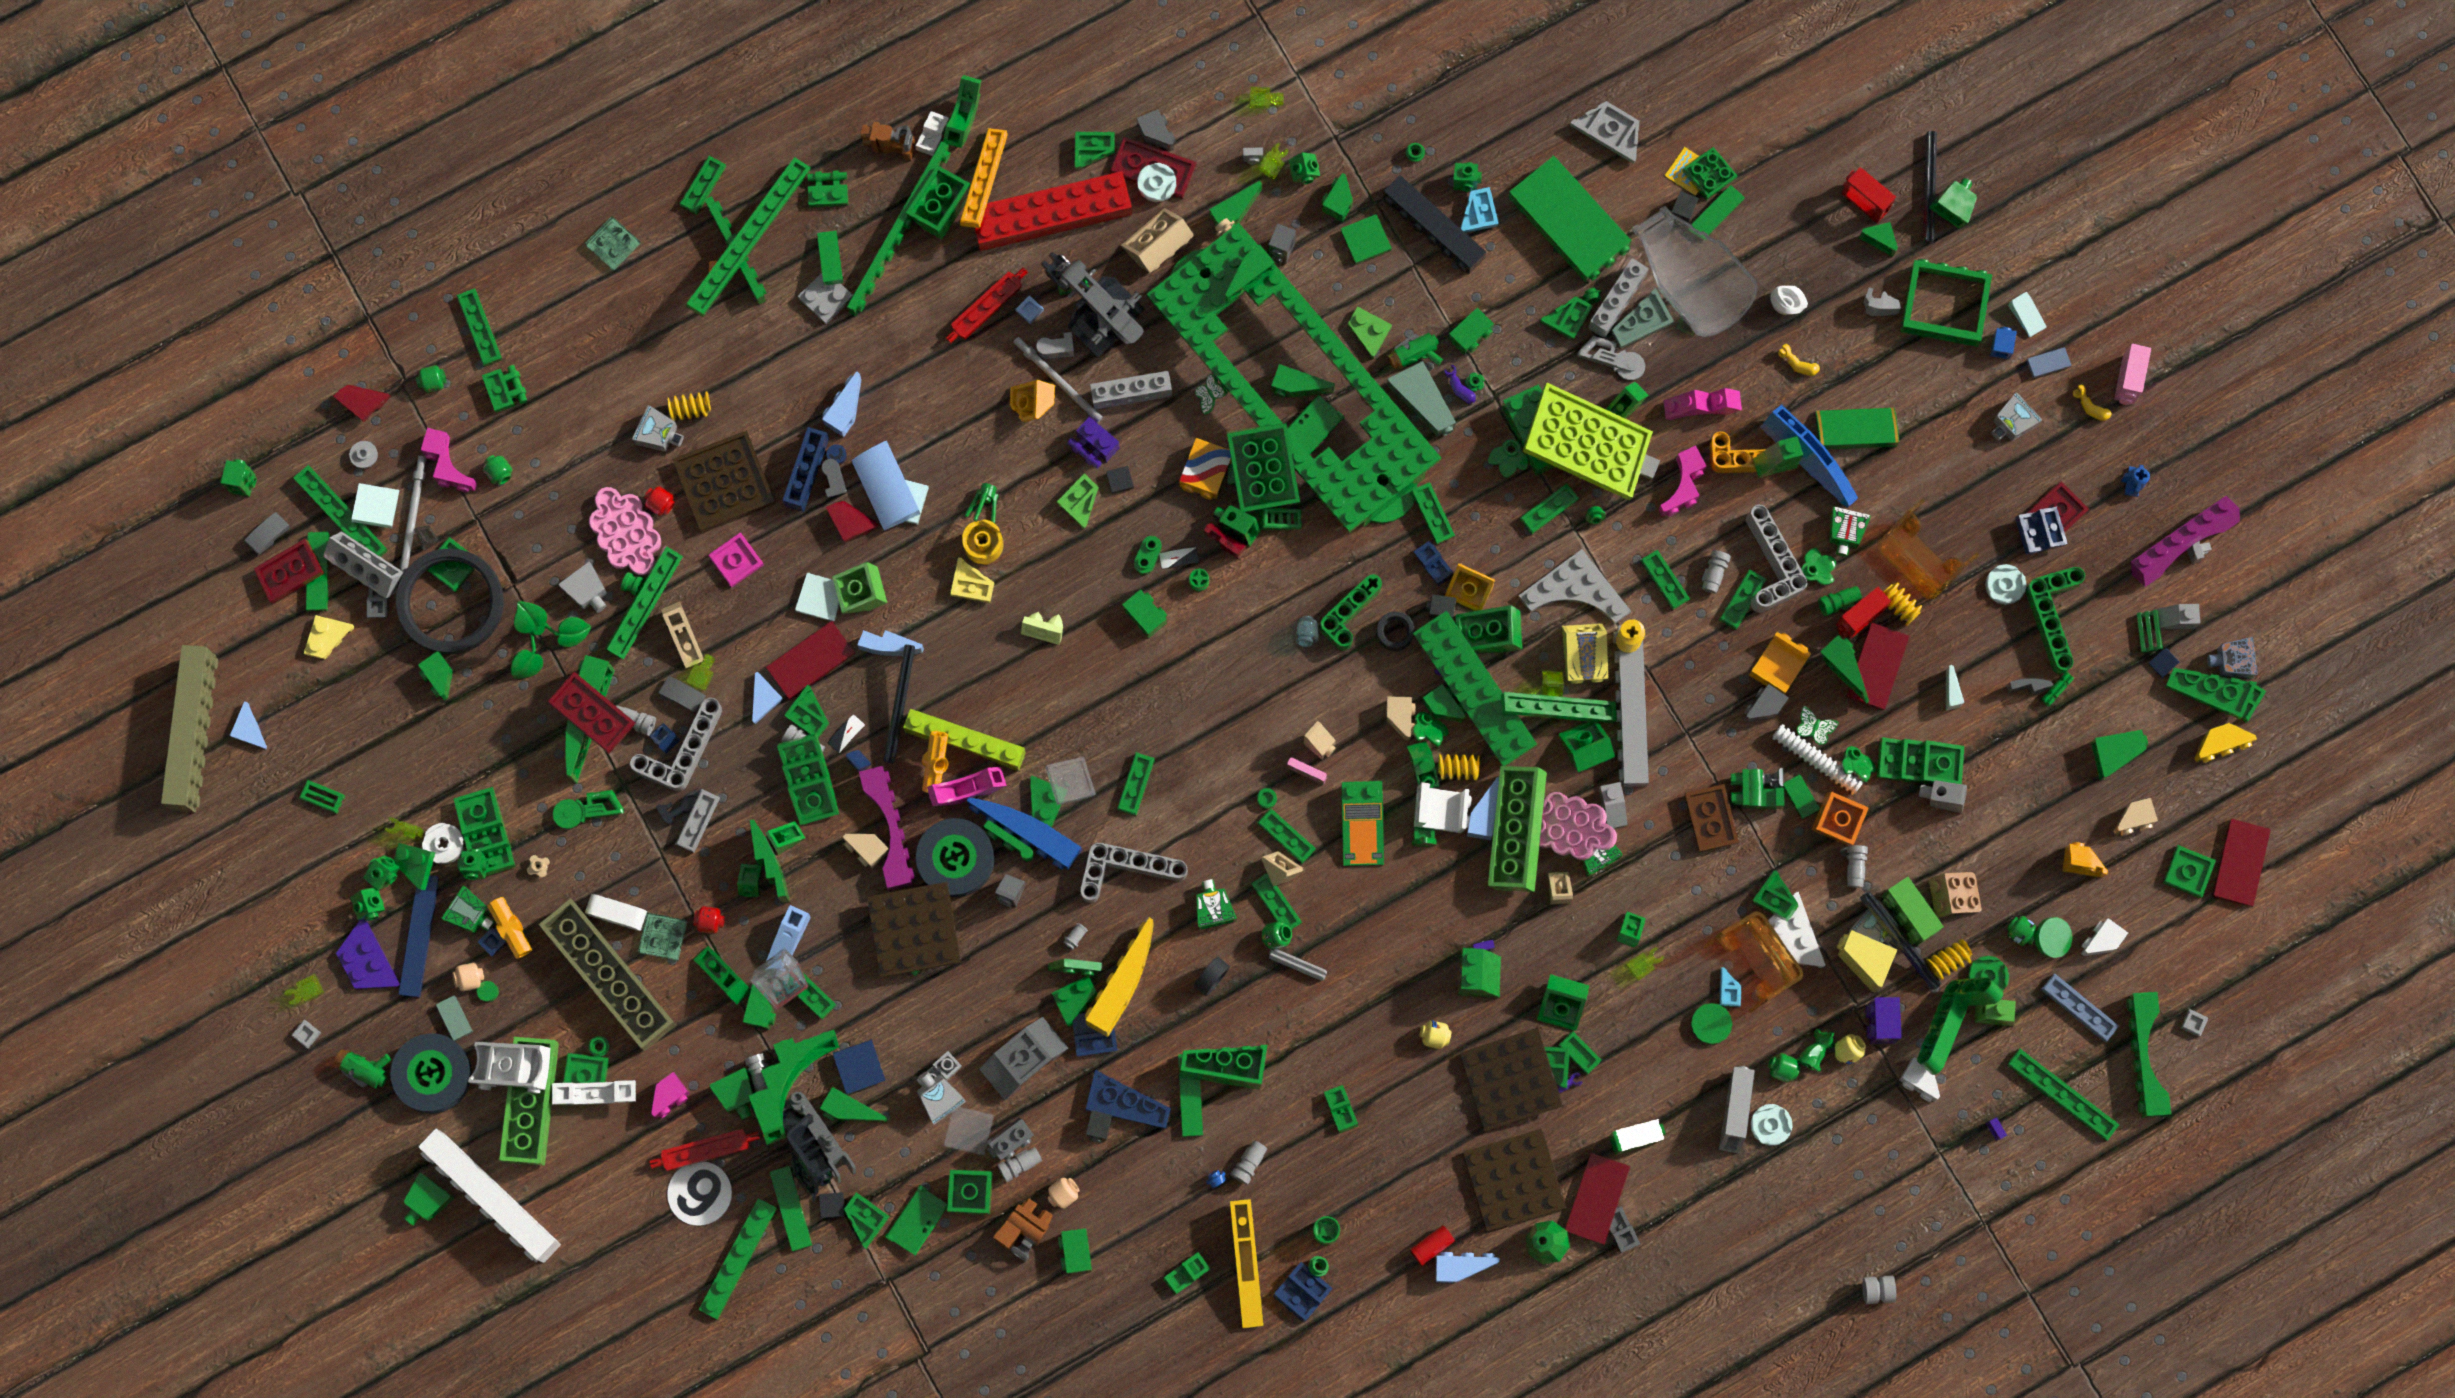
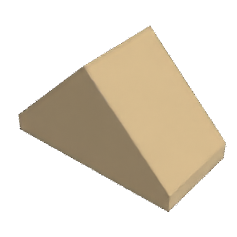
M1280 852L1262 857V862L1273 886L1288 882L1303 871L1301 866Z
M1569 872L1548 873L1550 905L1571 904L1573 893Z

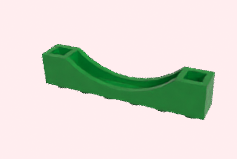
M2158 992L2132 993L2129 995V999L2126 1000V1006L2131 1014L2129 1030L2133 1032L2131 1049L2132 1052H2135L2136 1059L2133 1061L2134 1072H2137L2138 1080L2135 1082L2136 1092L2140 1095L2138 1111L2142 1113V1118L2167 1117L2171 1115L2169 1093L2155 1077L2148 1056L2150 1030L2160 1012Z

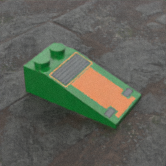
M1382 781L1342 782L1343 866L1384 865Z

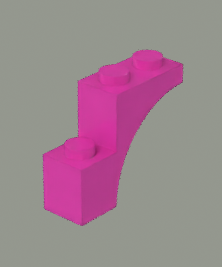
M1728 388L1711 393L1692 390L1664 400L1665 417L1667 420H1673L1692 415H1729L1741 411L1740 391Z
M427 428L421 451L425 458L437 461L438 459L433 475L438 485L446 488L454 486L462 492L475 491L477 487L475 480L460 473L451 463L449 456L450 437L447 432Z
M1696 446L1678 453L1676 457L1680 470V483L1676 493L1668 501L1660 505L1659 512L1662 517L1666 515L1668 517L1673 516L1679 512L1678 509L1683 507L1687 509L1697 504L1696 501L1700 495L1691 478L1697 479L1701 477L1706 469V464Z
M993 767L957 780L932 784L927 787L932 805L943 806L961 804L967 801L969 797L973 798L977 795H990L1007 785L1001 767Z

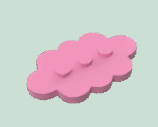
M611 487L602 488L595 496V503L598 509L589 518L590 528L594 533L598 534V546L603 551L608 552L607 558L613 567L617 569L630 567L633 573L638 576L648 575L655 563L653 554L661 546L659 533L652 529V517L649 513L643 511L642 502L637 496L627 494L621 497L617 490Z
M1552 792L1544 799L1539 846L1542 848L1552 847L1553 851L1559 855L1565 856L1571 853L1578 860H1587L1593 856L1596 849L1605 851L1612 848L1616 843L1617 834L1613 827L1606 824V812L1597 804L1591 803L1587 805L1585 800L1577 796L1568 799L1567 796L1560 792Z

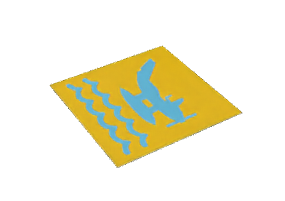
M1684 147L1665 176L1696 196L1698 189L1682 170L1700 156Z

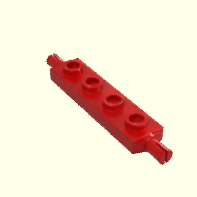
M1022 267L1015 275L1007 272L951 324L953 331L945 339L950 344L958 336L967 339L1022 288L1020 280L1028 274V271Z
M743 1129L662 1150L661 1158L650 1160V1164H652L650 1166L651 1169L664 1166L667 1171L748 1150V1142L760 1140L759 1132L746 1134Z

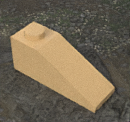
M677 602L661 609L685 668L703 662L704 658L681 603Z

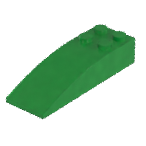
M585 655L584 660H581L578 666L579 676L606 698L615 670L609 661ZM568 720L565 752L567 776L573 783L577 784L592 740Z

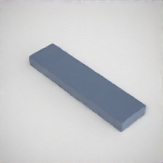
M2053 974L2041 989L2104 1042H2107L2119 1027V1025L2056 974Z

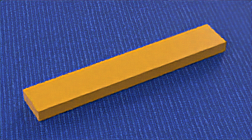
M991 128L987 130L960 219L961 226L980 228L1007 139V130Z

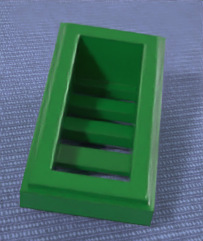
M1263 508L1259 510L1260 530H1301V509ZM1291 514H1294V524H1291ZM1275 515H1277V524H1275ZM1283 515L1286 516V524H1283Z

